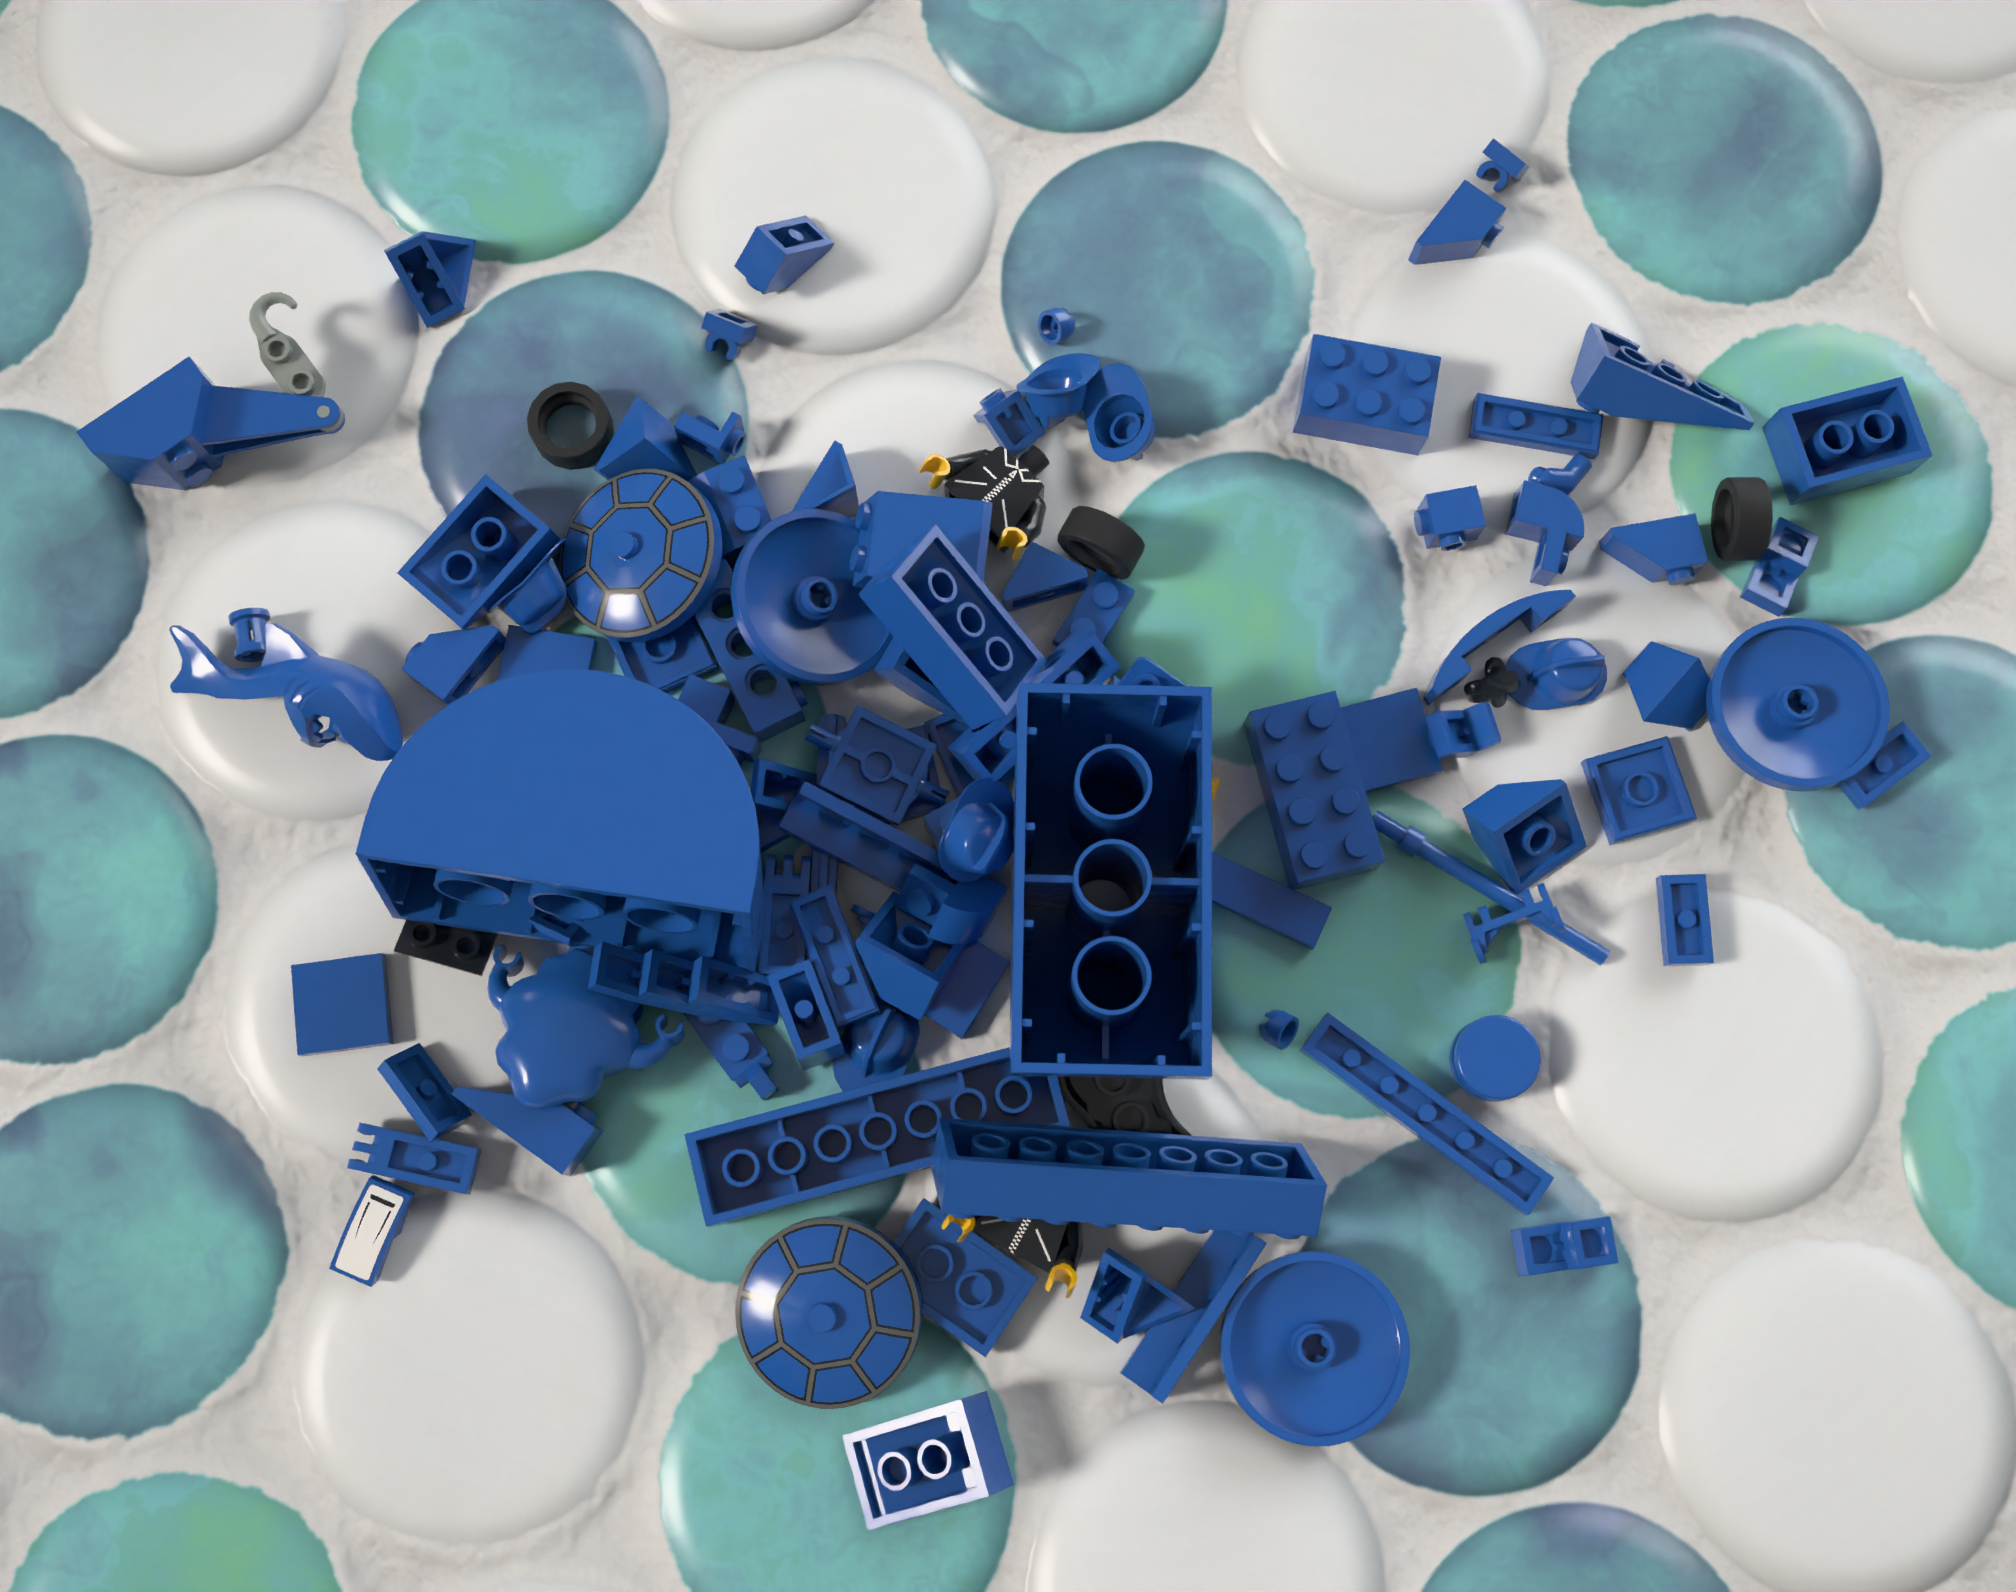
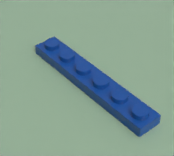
M1326 1013L1299 1050L1523 1215H1530L1555 1178L1330 1013Z

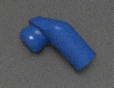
M1575 454L1564 469H1546L1541 466L1534 468L1528 476V481L1556 488L1569 495L1590 471L1592 464L1585 456Z

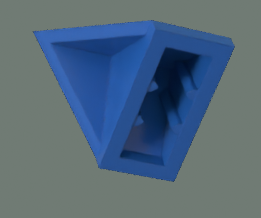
M422 231L384 250L427 328L465 310L464 305L475 239Z
M640 397L635 398L594 468L606 480L638 469L664 470L686 481L697 476L671 423Z
M834 440L792 511L823 509L840 513L849 518L856 516L859 508L856 485L841 443Z
M1651 641L1622 673L1628 681L1644 722L1680 727L1690 731L1707 712L1706 693L1710 679L1698 657Z
M761 758L754 759L750 792L756 809L761 853L791 837L778 830L777 827L796 790L804 781L816 787L817 774Z
M1108 1247L1101 1257L1080 1318L1118 1344L1124 1338L1196 1310V1308Z

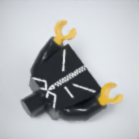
M1032 445L1018 459L1002 446L992 451L983 449L944 458L939 454H930L918 470L919 473L927 471L934 475L929 482V486L932 489H937L943 480H948L944 484L945 497L993 503L988 540L1002 553L1009 547L1014 550L1011 557L1013 561H1018L1023 549L1041 534L1047 507L1043 500L1044 485L1036 477L1050 462L1046 455L1036 446Z
M950 1214L941 1225L943 1230L952 1222L961 1226L963 1233L957 1242L962 1243L973 1231L1048 1272L1049 1276L1045 1284L1046 1291L1050 1292L1054 1281H1062L1068 1288L1065 1298H1070L1077 1283L1076 1271L1083 1250L1081 1222L1070 1221L1065 1225H1055L1042 1219L1023 1218L1018 1222H1007L995 1216L975 1215V1217L970 1219H959Z

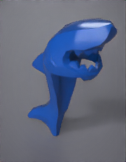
M265 624L266 653L261 666L232 669L221 663L209 648L191 631L179 625H172L169 631L182 658L181 670L170 684L173 693H195L220 699L242 700L283 696L285 709L294 728L301 736L300 741L311 747L321 748L327 743L336 741V737L340 735L339 740L341 742L351 745L365 758L375 761L392 760L402 747L403 738L398 713L391 696L382 683L367 670L341 660L319 655L293 632L279 624ZM322 716L329 717V728L320 733L319 731L323 729V725L318 718Z

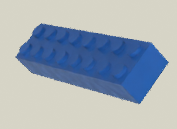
M1010 1047L684 1134L706 1227L718 1226L932 1168L939 1118L1071 1127L1058 1078L1049 1076H1010Z
M939 1118L932 1163V1173L941 1213H947L959 1219H970L975 1217V1215L995 1216L1007 1222H1018L1026 1218L1042 1219L1055 1225H1065L1070 1221L1090 1222L1102 1228H1112L1117 1224L1137 1225L1142 1229L1158 1231L1163 1229V1227L1184 1228L1189 1232L1204 1234L1209 1232V1230L1230 1231L1235 1235L1244 1237L1253 1236L1255 1233L1275 1234L1284 1239H1298L1300 1236H1318L1327 1189L1325 1180L1302 1143Z

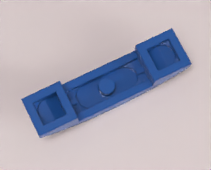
M1571 589L1542 592L1514 601L1485 617L1460 639L1442 661L1428 684L1423 697L1427 705H1430L1461 683L1472 671L1464 659L1518 620H1521L1531 633L1564 610L1576 595Z

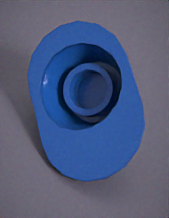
M1085 353L1058 356L1041 364L1025 380L1016 385L1017 391L1025 394L1029 408L1034 416L1040 418L1043 428L1051 429L1063 422L1067 417L1082 411L1085 403L1087 383L1101 368L1100 359Z
M1120 363L1105 365L1087 383L1083 411L1090 443L1094 452L1103 460L1110 462L1124 461L1129 458L1136 461L1143 459V453L1152 444L1156 434V422L1151 412L1145 385L1140 374L1130 366Z
M563 538L524 581L496 602L488 610V613L490 614L500 609L530 634L537 632L557 617L563 610L567 599V587L553 558L560 551L566 539Z
M1561 638L1523 646L1509 657L1505 665L1507 671L1516 672L1521 682L1519 689L1508 693L1509 696L1519 705L1531 710H1550L1593 701L1603 692L1607 682V666L1604 655L1591 643L1580 638Z
M991 777L980 778L969 784L961 794L952 816L943 831L938 848V858L941 867L950 878L963 883L976 881L989 873H994L1001 869L1010 859L1014 847V837L1012 834L1014 801L1009 789L1001 781L998 780L994 783V779Z
M875 996L881 1012L846 1026L842 1034L841 1042L846 1055L833 1059L832 1063L834 1078L841 1090L847 1091L903 1076L918 1043L920 1035L918 1019L900 1011L897 1007L882 1000L880 996Z

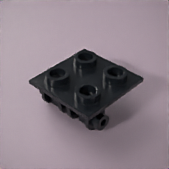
M406 920L394 952L482 976L498 934Z

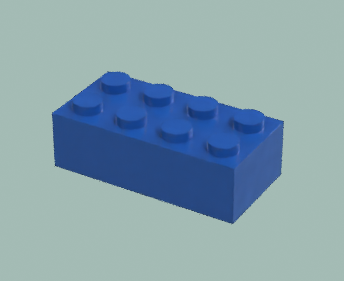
M1336 690L1249 711L1243 725L1289 888L1298 890L1374 871L1385 862Z

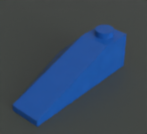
M1592 322L1588 326L1570 382L1577 399L1576 402L1585 410L1598 414L1601 410L1615 417L1750 430L1754 425V421L1746 406L1702 380L1695 379L1692 384L1688 383L1687 378L1674 368L1675 365L1665 359H1662L1660 363L1654 364L1638 352L1640 345L1628 338Z

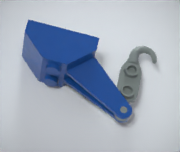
M271 292L262 295L254 302L250 310L249 322L257 336L261 361L285 393L216 386L193 359L188 356L78 430L77 433L88 449L126 483L186 491L192 486L201 485L209 480L213 472L222 466L224 455L308 437L334 434L344 426L345 415L334 400L324 397L326 390L325 381L298 343L292 337L273 328L266 320V312L274 304L282 303L291 309L297 308V302L291 296L282 292Z

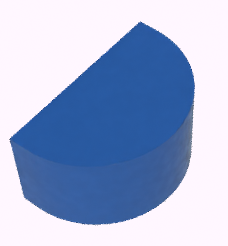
M549 669L504 678L475 689L433 715L413 733L384 771L372 795L355 854L392 918L562 943L532 928L529 919L539 909L547 913L544 917L545 920L564 929H567L572 922L581 925L572 940L573 945L594 948L604 941L642 954L647 953L651 949H656L691 961L705 956L756 972L764 922V888L759 827L755 804L739 763L723 739L696 712L670 694L626 676L596 670ZM608 895L625 897L624 903L612 899Z
M1018 683L1011 912L1010 1076L1207 1080L1212 1077V687Z

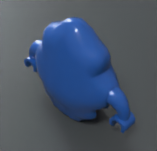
M499 945L494 950L493 960L495 965L488 977V997L492 1005L500 1012L503 1024L507 1030L496 1047L497 1064L508 1075L514 1097L526 1108L547 1109L566 1102H585L593 1099L600 1090L604 1078L628 1069L640 1070L649 1068L662 1060L673 1046H677L684 1039L685 1030L682 1021L675 1032L670 1034L663 1032L668 1022L667 1015L663 1014L659 1016L655 1024L658 1038L652 1043H642V1037L636 1026L643 1013L642 1005L588 990L593 954L586 950L576 948L566 954L546 958L537 974L522 978L512 986L509 985L507 977H514L523 970L524 960L522 954L518 952L512 962L502 963L507 955L506 946Z

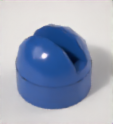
M1052 308L1043 311L1038 318L1039 333L1048 344L1053 345L1063 342L1073 334L1075 320L1064 308Z
M1273 1010L1267 1012L1264 1015L1269 1018L1266 1025H1259L1261 1036L1270 1045L1283 1050L1295 1038L1299 1027V1020L1286 1011Z

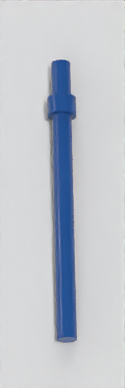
M1378 810L1374 814L1373 821L1376 830L1397 842V848L1411 857L1415 854L1511 912L1526 907L1522 897L1425 839V833L1411 825L1406 828ZM1530 919L1526 920L1600 966L1605 962L1610 953V950L1564 922L1563 924L1567 932L1560 934L1557 926L1551 927L1548 923Z

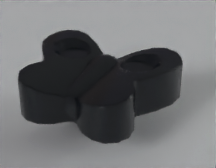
M1492 657L1485 663V677L1481 680H1474L1465 684L1464 692L1469 702H1490L1493 707L1500 708L1506 703L1507 694L1518 690L1521 682L1516 672L1507 671L1502 659Z

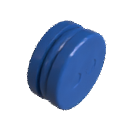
M1490 1015L1467 1024L1458 1032L1450 1048L1449 1062L1455 1081L1467 1094L1482 1101L1499 1102L1517 1097L1531 1087L1539 1073L1541 1056L1534 1035L1525 1025L1508 1016Z

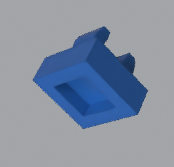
M1493 138L1482 152L1492 161H1486L1481 164L1476 172V176L1483 179L1488 171L1497 169L1500 173V179L1493 187V190L1499 193L1507 187L1510 179L1509 174L1520 181L1530 166Z
M722 309L707 311L701 328L712 334L706 339L705 348L709 352L716 351L719 340L724 339L729 345L726 359H736L741 353V344L753 341L758 324Z

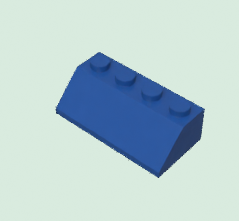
M936 524L927 529L882 566L858 594L972 730L1006 716L1017 702L1018 683H1031L1047 662L1042 653Z

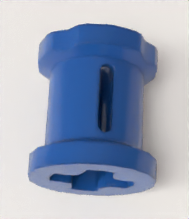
M254 607L239 609L230 613L228 616L229 624L235 627L238 646L234 650L235 659L241 662L263 661L266 653L265 624L270 620L269 611L264 608ZM251 630H253V640L251 638Z

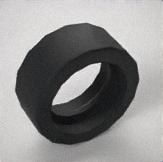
M572 381L556 383L541 391L531 403L527 415L528 433L541 456L554 466L569 470L586 468L599 461L614 435L612 417L600 394L587 385ZM573 404L583 405L590 409L595 416L596 428L587 441L575 447L563 448L556 446L549 440L546 435V423L556 410L565 405Z
M1727 477L1718 485L1712 503L1711 535L1715 552L1723 561H1746L1761 558L1768 547L1772 530L1773 510L1770 490L1766 481L1760 477Z
M1077 506L1071 510L1057 538L1061 548L1081 565L1094 572L1100 569L1115 579L1120 580L1130 577L1145 547L1141 537L1130 526L1104 511L1088 506Z

